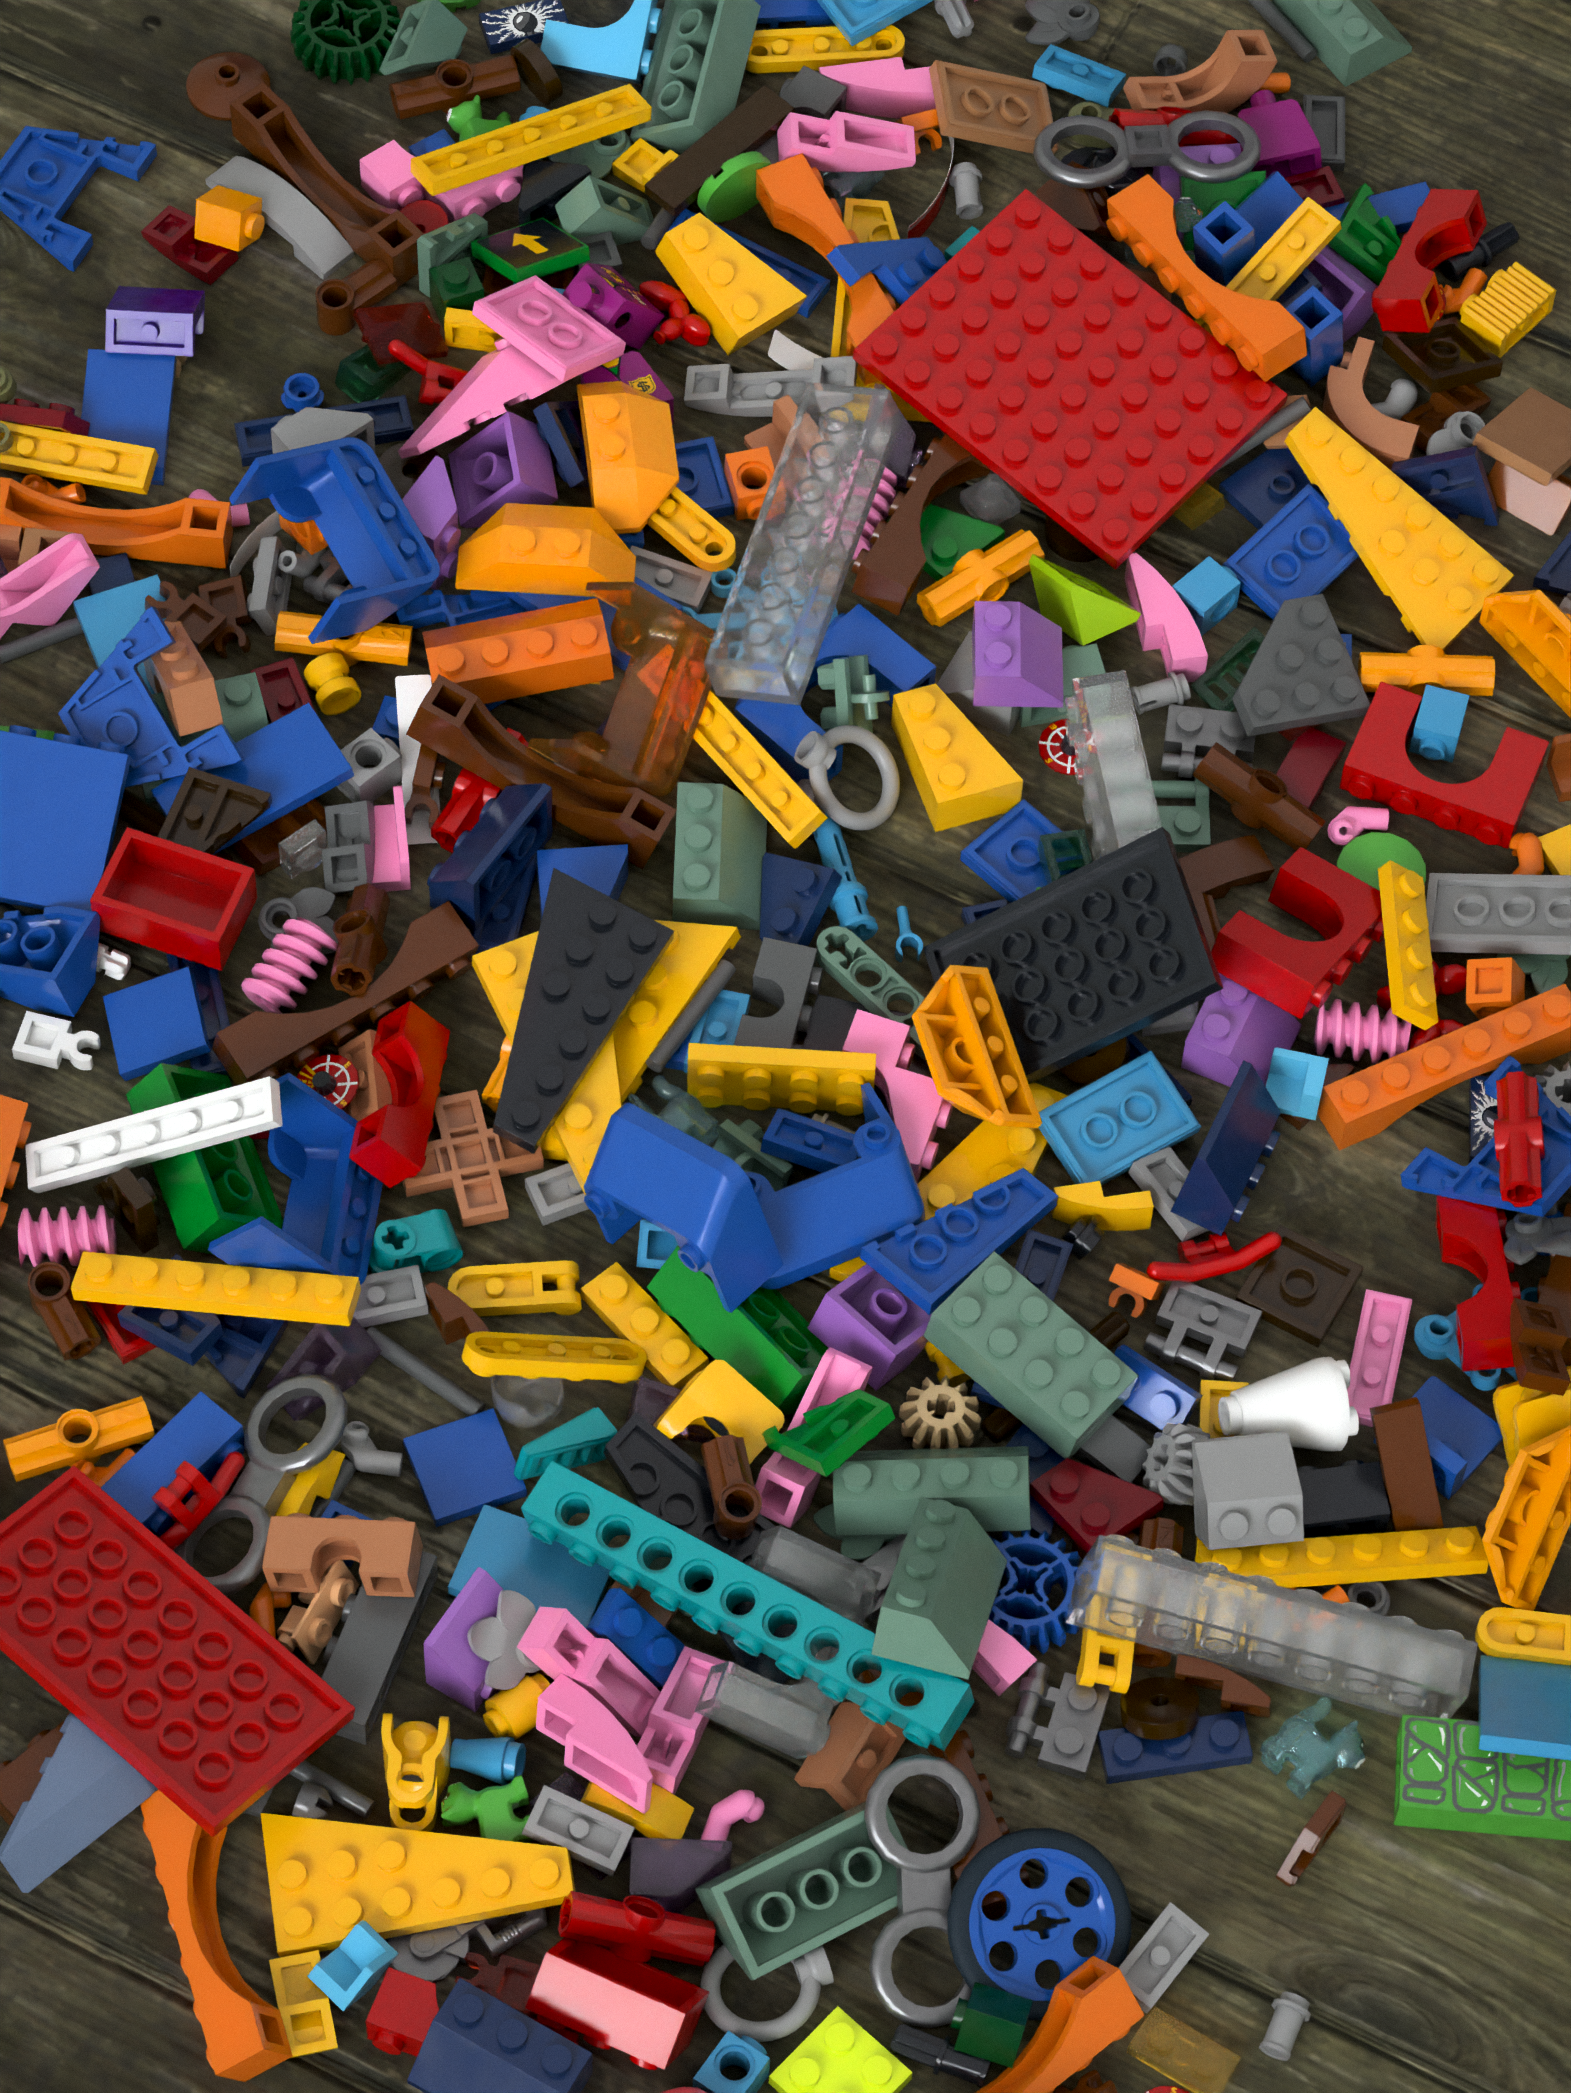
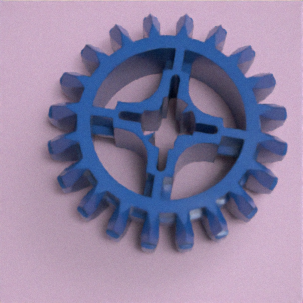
M1046 1529L1039 1534V1539L1030 1537V1530H1022L1021 1536L1018 1538H1014L1010 1531H1003L1001 1543L989 1536L1007 1560L1001 1581L1003 1588L999 1590V1595L995 1598L989 1620L1014 1637L1028 1651L1031 1645H1036L1040 1653L1044 1655L1048 1651L1049 1640L1062 1647L1066 1642V1633L1075 1635L1080 1627L1078 1619H1084L1088 1585L1085 1582H1087L1089 1574L1086 1567H1077L1080 1561L1078 1551L1064 1554L1066 1550L1064 1538L1052 1545L1048 1543L1049 1533ZM1059 1583L1064 1594V1600L1052 1611L1048 1606L1049 1598L1046 1595L1051 1593L1053 1585ZM1020 1588H1024L1023 1594L1019 1593L1017 1590ZM1029 1589L1034 1593L1026 1594V1591Z

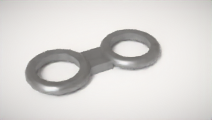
M1203 110L1187 113L1172 121L1168 127L1167 125L1125 126L1124 130L1115 123L1100 117L1077 115L1061 118L1047 125L1035 139L1033 155L1042 172L1053 181L1069 187L1091 189L1107 186L1121 179L1131 167L1169 166L1180 176L1196 182L1217 184L1234 181L1249 173L1260 159L1261 141L1254 128L1244 120L1220 111ZM1217 130L1227 133L1238 140L1243 151L1238 157L1229 162L1208 164L1190 159L1181 151L1178 143L1184 136L1192 132ZM1091 135L1107 141L1114 147L1117 155L1111 162L1102 167L1080 169L1063 164L1054 156L1051 149L1058 141L1068 136Z
M301 1374L284 1379L266 1391L252 1408L244 1428V1448L250 1461L229 1496L223 1497L191 1536L174 1550L176 1554L193 1567V1553L197 1543L210 1527L221 1520L231 1517H241L250 1520L253 1525V1541L242 1561L225 1574L215 1577H204L225 1596L240 1591L253 1582L263 1570L262 1565L271 1516L275 1515L296 1480L293 1475L308 1471L326 1459L340 1442L347 1424V1401L339 1385L323 1375ZM303 1396H318L324 1400L326 1404L325 1421L320 1432L309 1444L298 1451L288 1454H275L268 1451L266 1447V1431L271 1419L281 1407L293 1399Z
M924 1754L897 1759L878 1774L867 1793L864 1818L868 1836L881 1857L896 1867L898 1915L884 1925L872 1946L869 1971L874 1992L889 2013L908 2025L934 2028L952 2023L959 1998L969 2001L972 1989L963 1979L955 1995L944 2004L934 2007L915 2005L903 1997L894 1984L891 1971L893 1951L901 1938L913 1929L930 1927L940 1929L948 1935L947 1913L951 1900L950 1867L967 1855L977 1838L981 1811L976 1790L964 1772L944 1758ZM924 1775L934 1777L945 1784L956 1798L959 1811L957 1830L950 1842L935 1853L920 1854L911 1852L898 1844L889 1831L886 1819L888 1798L894 1788L910 1776Z

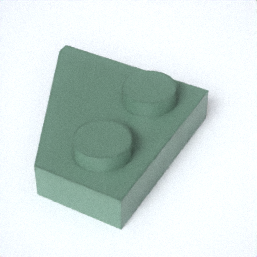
M472 213L426 233L417 239L419 291L430 298L429 268L470 257L471 262L477 259L472 255L471 241L488 236V221L478 214Z

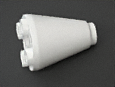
M1332 1357L1315 1358L1232 1391L1228 1397H1221L1218 1404V1417L1222 1432L1226 1436L1287 1432L1292 1447L1326 1452L1343 1450L1347 1444L1348 1436L1357 1435L1359 1430L1357 1411L1353 1406L1349 1407L1347 1388L1350 1386L1349 1366L1345 1360L1335 1361Z

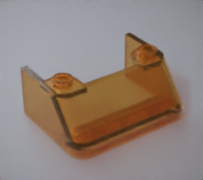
M588 582L585 591L617 609L611 625V637L617 649L630 656L627 669L602 736L595 732L582 731L576 733L571 739L531 738L528 747L582 777L616 786L637 787L651 796H665L676 786L723 653L721 639L711 628L634 582Z

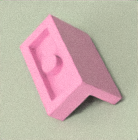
M393 786L394 804L374 806L375 863L372 886L378 889H385L386 892L411 890L402 786Z

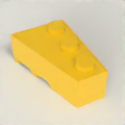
M700 212L666 232L655 250L656 255L698 315L707 321L711 333L727 356L794 316L807 298L803 292Z
M936 683L893 695L891 725L935 832L1007 813L1021 801L1023 779Z

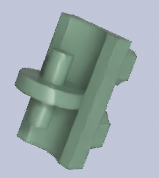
M868 655L833 659V663L819 666L817 669L818 685L822 690L835 689L836 706L823 707L820 713L821 728L827 732L838 726L854 725L873 733L872 719H878L877 702L889 701L890 695L887 690L876 691L875 674H869Z
M727 1119L719 1125V1135L713 1149L734 1160L744 1172H754L763 1175L770 1182L774 1191L786 1188L788 1180L795 1171L797 1164L760 1151L764 1136L762 1127L750 1119H746L738 1125Z

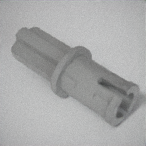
M935 0L934 8L938 14L944 17L952 35L956 38L962 36L969 37L972 34L971 29L974 27V22L965 5L966 0Z

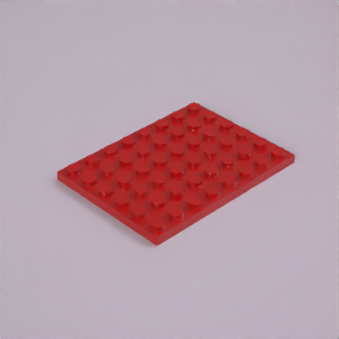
M1027 189L1021 192L853 351V359L1115 570L1286 404L1288 396L1286 392L1272 381L1268 380L1265 382L1254 370H1246L1238 360L1235 352L1226 345L1220 344L1212 334Z

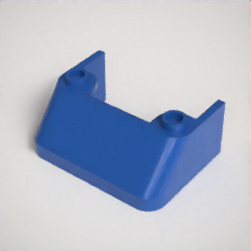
M346 437L257 457L229 497L232 506L269 498L276 511L283 518L291 522L302 523L314 520L352 585L353 589L346 590L335 598L310 633L308 638L312 644L371 629L426 592L439 576L440 566L376 454L367 443L358 438Z
M287 1073L276 1079L280 1087L282 1126L270 1129L267 1146L268 1157L272 1165L291 1179L282 1230L261 1216L210 1242L208 1251L229 1265L359 1277L361 1285L367 1276L383 1183L349 1159L354 1131L358 1121L291 1073Z
M869 1082L861 1085L865 1124L858 1128L853 1138L854 1149L859 1157L858 1159L778 1191H774L770 1182L763 1175L745 1172L751 1181L784 1263L760 1287L765 1289L782 1288L859 1257L861 1247L875 1240L879 1244L893 1237L895 1230L910 1223L916 1226L925 1221L924 1202L900 1132Z
M625 1103L611 1115L584 1184L586 1193L584 1201L591 1212L595 1214L606 1241L613 1245L642 1218L674 1235L680 1248L677 1252L680 1260L691 1271L698 1272L700 1270L712 1278L724 1309L731 1313L784 1265L749 1177L728 1156L631 1103Z

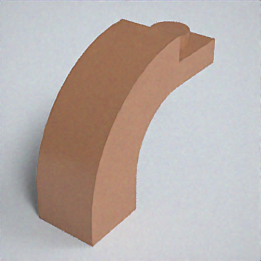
M1227 30L1216 51L1198 67L1173 76L1129 77L1123 90L1131 108L1135 110L1157 111L1158 107L1172 106L1184 108L1192 112L1209 110L1229 113L1247 101L1261 88L1278 61L1264 30Z
M1358 336L1353 353L1345 351L1341 366L1330 365L1323 400V413L1391 470L1394 462L1412 459L1419 425L1388 417L1380 413L1369 403L1364 394L1363 386L1370 369L1375 341Z

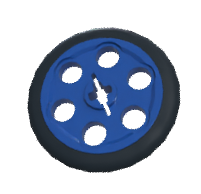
M1025 1828L1002 1835L983 1847L964 1867L953 1888L947 1913L950 1949L954 1963L966 1984L973 1990L974 1983L977 1982L1033 2000L1027 2020L1043 2019L1055 1988L1054 1986L1044 1989L1036 1982L1035 1970L1042 1961L1052 1960L1057 1964L1060 1971V1978L1057 1984L1092 1956L1118 1968L1127 1956L1132 1934L1131 1907L1126 1889L1112 1863L1094 1845L1072 1833L1052 1828ZM1030 1859L1038 1860L1045 1870L1043 1882L1033 1889L1026 1887L1020 1878L1022 1865ZM1076 1877L1083 1878L1090 1887L1089 1899L1085 1904L1078 1907L1071 1905L1065 1895L1067 1884ZM998 1891L1005 1897L1007 1908L1001 1918L992 1921L982 1911V1900L989 1892ZM1037 1910H1040L1041 1916L1050 1917V1919L1067 1918L1065 1922L1052 1923L1050 1927L1044 1928L1042 1938H1040L1037 1931H1030L1024 1928L1013 1930L1014 1926L1027 1925L1029 1921L1035 1920ZM1088 1927L1096 1934L1098 1943L1094 1953L1090 1956L1082 1957L1074 1950L1073 1937L1081 1928ZM1001 1941L1011 1945L1014 1951L1013 1963L1004 1971L996 1970L989 1961L991 1948L994 1944Z

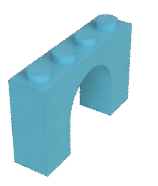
M634 0L629 11L619 21L601 28H589L546 19L541 50L555 68L642 84L643 74L646 75L649 72L654 53L653 50H648L651 33L658 34L662 9L657 8L658 0Z

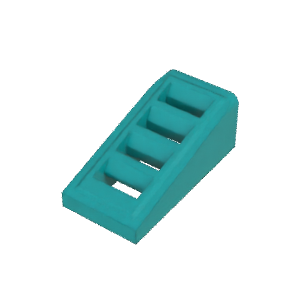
M594 1407L522 1446L513 1474L518 1480H524L543 1475L551 1461L571 1469L607 1459L603 1453L605 1445L618 1431L601 1409Z

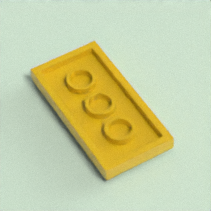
M689 1043L687 1103H697L707 1108H716L721 1105H740L750 1110H765L769 1107L790 1108L798 1113L827 1110L837 1111L839 1114L846 1116L859 1115L864 1113L861 1085L869 1082L874 1089L876 1054Z

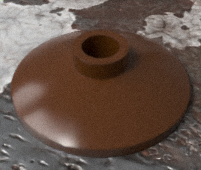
M237 52L216 53L202 59L192 68L186 82L187 95L192 106L201 114L216 120L231 121L230 103L261 82H264L270 88V78L264 66L253 57Z

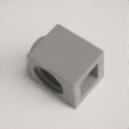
M369 728L340 750L352 767L354 777L336 787L352 802L365 800L373 802L402 780V754L399 748L391 739H383L372 728ZM375 765L376 767L364 768L363 766Z

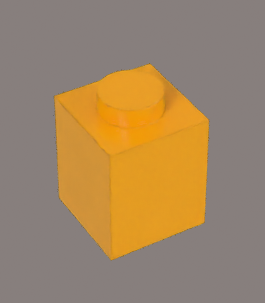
M217 185L196 199L194 239L237 252L241 251L259 239L263 232L262 198Z

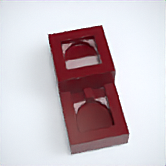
M170 205L141 231L143 238L161 254L186 272L209 285H212L239 259L237 252L194 239L195 217Z
M1305 726L1276 773L1287 785L1288 794L1308 809H1311L1321 795L1327 777L1342 758L1347 743L1310 726Z

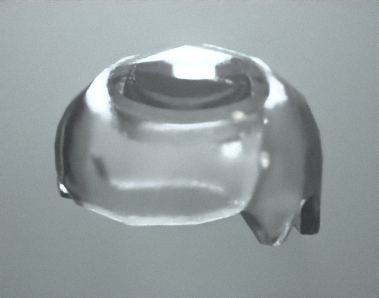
M494 1375L491 1377L493 1405L504 1421L516 1427H535L552 1421L564 1406L565 1390L562 1378L540 1377L538 1379H527L521 1376Z

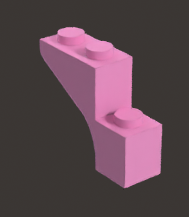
M395 140L390 141L360 159L361 186L376 203L400 211L407 204L414 201L430 200L442 207L448 216L449 223L472 213L483 217L486 212L501 203L512 201L521 192L523 183V165L431 196L410 172L411 158L415 156L405 151Z
M72 533L64 536L0 578V639L12 623L41 626L55 625L95 575L100 566L82 534Z
M857 1009L842 1052L876 1054L874 1084L885 1097L889 1116L900 1132L916 1182L918 1183L922 1169L931 1170L939 1147V1143L934 1142L933 1139L938 1127L946 1129L953 1105L938 1095L933 1078L908 1071L916 1047L915 1044L909 1043L910 1026Z
M829 1347L821 1358L787 1431L807 1423L803 1413L819 1406L829 1405L836 1401L837 1398L860 1389L864 1391L873 1367ZM775 1451L770 1459L761 1467L755 1484V1488L759 1491L762 1498L760 1514L785 1527L791 1528L809 1509L821 1474Z

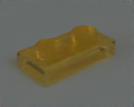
M1155 2006L1151 2008L1127 2048V2054L1193 2093H1222L1241 2059L1237 2054Z

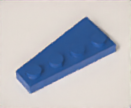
M1022 1168L973 1192L972 1198L956 1206L950 1203L936 1210L934 1217L916 1226L910 1223L895 1230L893 1237L879 1244L875 1240L861 1247L860 1258L930 1315L994 1251L998 1255L1003 1253L1025 1234L1028 1229L1032 1228L1057 1205L1058 1195L1026 1169Z

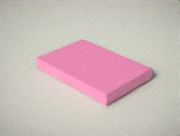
M536 275L474 302L472 314L562 382L624 354L626 342L582 309L574 306L570 300Z

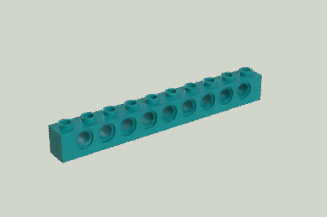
M551 1461L521 1507L529 1526L527 1530L538 1540L548 1545H552L555 1540L569 1548V1554L580 1563L589 1567H593L595 1563L610 1570L609 1575L619 1584L629 1589H634L638 1585L651 1592L650 1597L663 1608L674 1612L678 1607L693 1615L692 1620L699 1627L712 1634H717L719 1630L734 1637L733 1642L746 1653L756 1657L763 1653L776 1660L775 1665L785 1674L795 1679H801L802 1675L819 1683L817 1685L818 1689L829 1698L838 1702H843L846 1698L861 1706V1713L875 1723L885 1725L889 1721L904 1729L902 1731L903 1735L920 1747L928 1748L931 1744L945 1751L975 1702L970 1684L952 1675L872 1655L875 1633L554 1461ZM578 1513L589 1514L588 1519L581 1525L571 1526L567 1524L569 1519ZM616 1536H630L629 1541L622 1547L612 1548L608 1546L609 1542ZM668 1557L671 1559L670 1564L664 1569L652 1570L649 1568L650 1564L657 1558ZM708 1579L713 1581L711 1587L704 1592L696 1593L690 1591L692 1585L699 1580ZM748 1601L755 1604L753 1609L747 1614L735 1615L731 1613L733 1608L741 1602ZM792 1624L797 1627L794 1633L788 1637L779 1638L773 1635L775 1630L781 1625ZM832 1646L839 1649L836 1656L830 1660L822 1661L815 1658L817 1652L824 1647ZM876 1669L881 1672L880 1677L872 1683L857 1681L859 1675L865 1670ZM910 1692H919L924 1695L921 1702L915 1706L909 1707L899 1703L901 1698Z

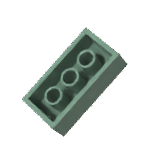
M995 1251L931 1314L924 1333V1337L987 1390L991 1396L1064 1459H1070L1129 1398L1139 1376Z

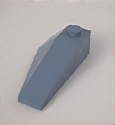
M72 1713L66 1717L60 1729V1732L64 1735L52 1758L46 1757L39 1770L42 1777L30 1801L22 1803L0 1846V1861L22 1893H29L158 1790Z

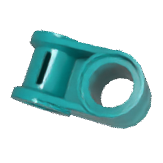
M433 1209L419 1215L382 1222L376 1228L373 1237L374 1245L371 1248L368 1268L374 1274L418 1265L420 1273L445 1270L458 1263L463 1257V1250L448 1213L442 1209Z

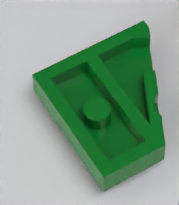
M1364 183L1355 191L1339 219L1342 229L1327 245L1379 285L1387 271L1388 263L1394 259L1402 241L1398 237L1396 228L1388 215L1382 218L1379 217L1368 199L1374 193Z
M930 504L922 513L920 520L921 543L926 556L923 570L934 580L939 581L952 573L955 564L969 551L981 549L985 552L1002 542L1005 538V530L999 526Z
M858 1389L837 1398L836 1401L829 1405L819 1406L803 1413L807 1423L782 1434L778 1432L776 1426H773L764 1431L762 1435L768 1448L827 1477L834 1470L841 1467L863 1445L875 1438L883 1428L895 1419V1415L889 1403Z

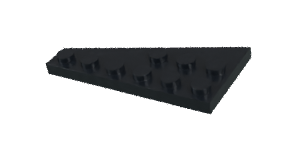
M553 868L493 1127V1133L533 1154L557 1120L674 937V930Z
M637 1412L605 1445L604 1455L638 1507L843 1617L858 1602L859 1594L761 1514H759L753 1532L747 1537L733 1540L722 1536L716 1530L713 1523L715 1509L706 1469ZM731 1504L726 1506L727 1511L733 1516L745 1517L749 1515L748 1511L741 1505ZM708 1579L699 1580L692 1585L691 1590L696 1593L704 1592L711 1587L713 1581ZM748 1601L741 1602L733 1608L731 1613L735 1615L747 1614L753 1609L755 1604ZM784 1624L779 1626L773 1635L785 1638L793 1634L797 1627L792 1624ZM719 1630L718 1633L767 1707L792 1677L785 1674L775 1665L776 1660L763 1653H760L758 1657L746 1653L733 1642L734 1637Z

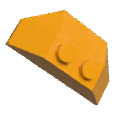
M622 381L577 384L592 508H595L616 534L641 532L648 523V519L679 483V471L669 404Z
M506 503L459 547L455 588L463 590L633 599L636 556L595 508Z
M1541 590L1491 593L1486 596L1479 623L1571 718V615L1564 613Z
M949 965L911 1016L938 1095L962 1113L998 1126L1038 1128L1042 1121L988 968Z
M1571 1425L1519 1450L1515 1462L1508 1468L1505 1474L1504 1488L1496 1507L1489 1513L1486 1520V1531L1481 1542L1501 1602L1516 1609L1534 1611L1571 1523Z

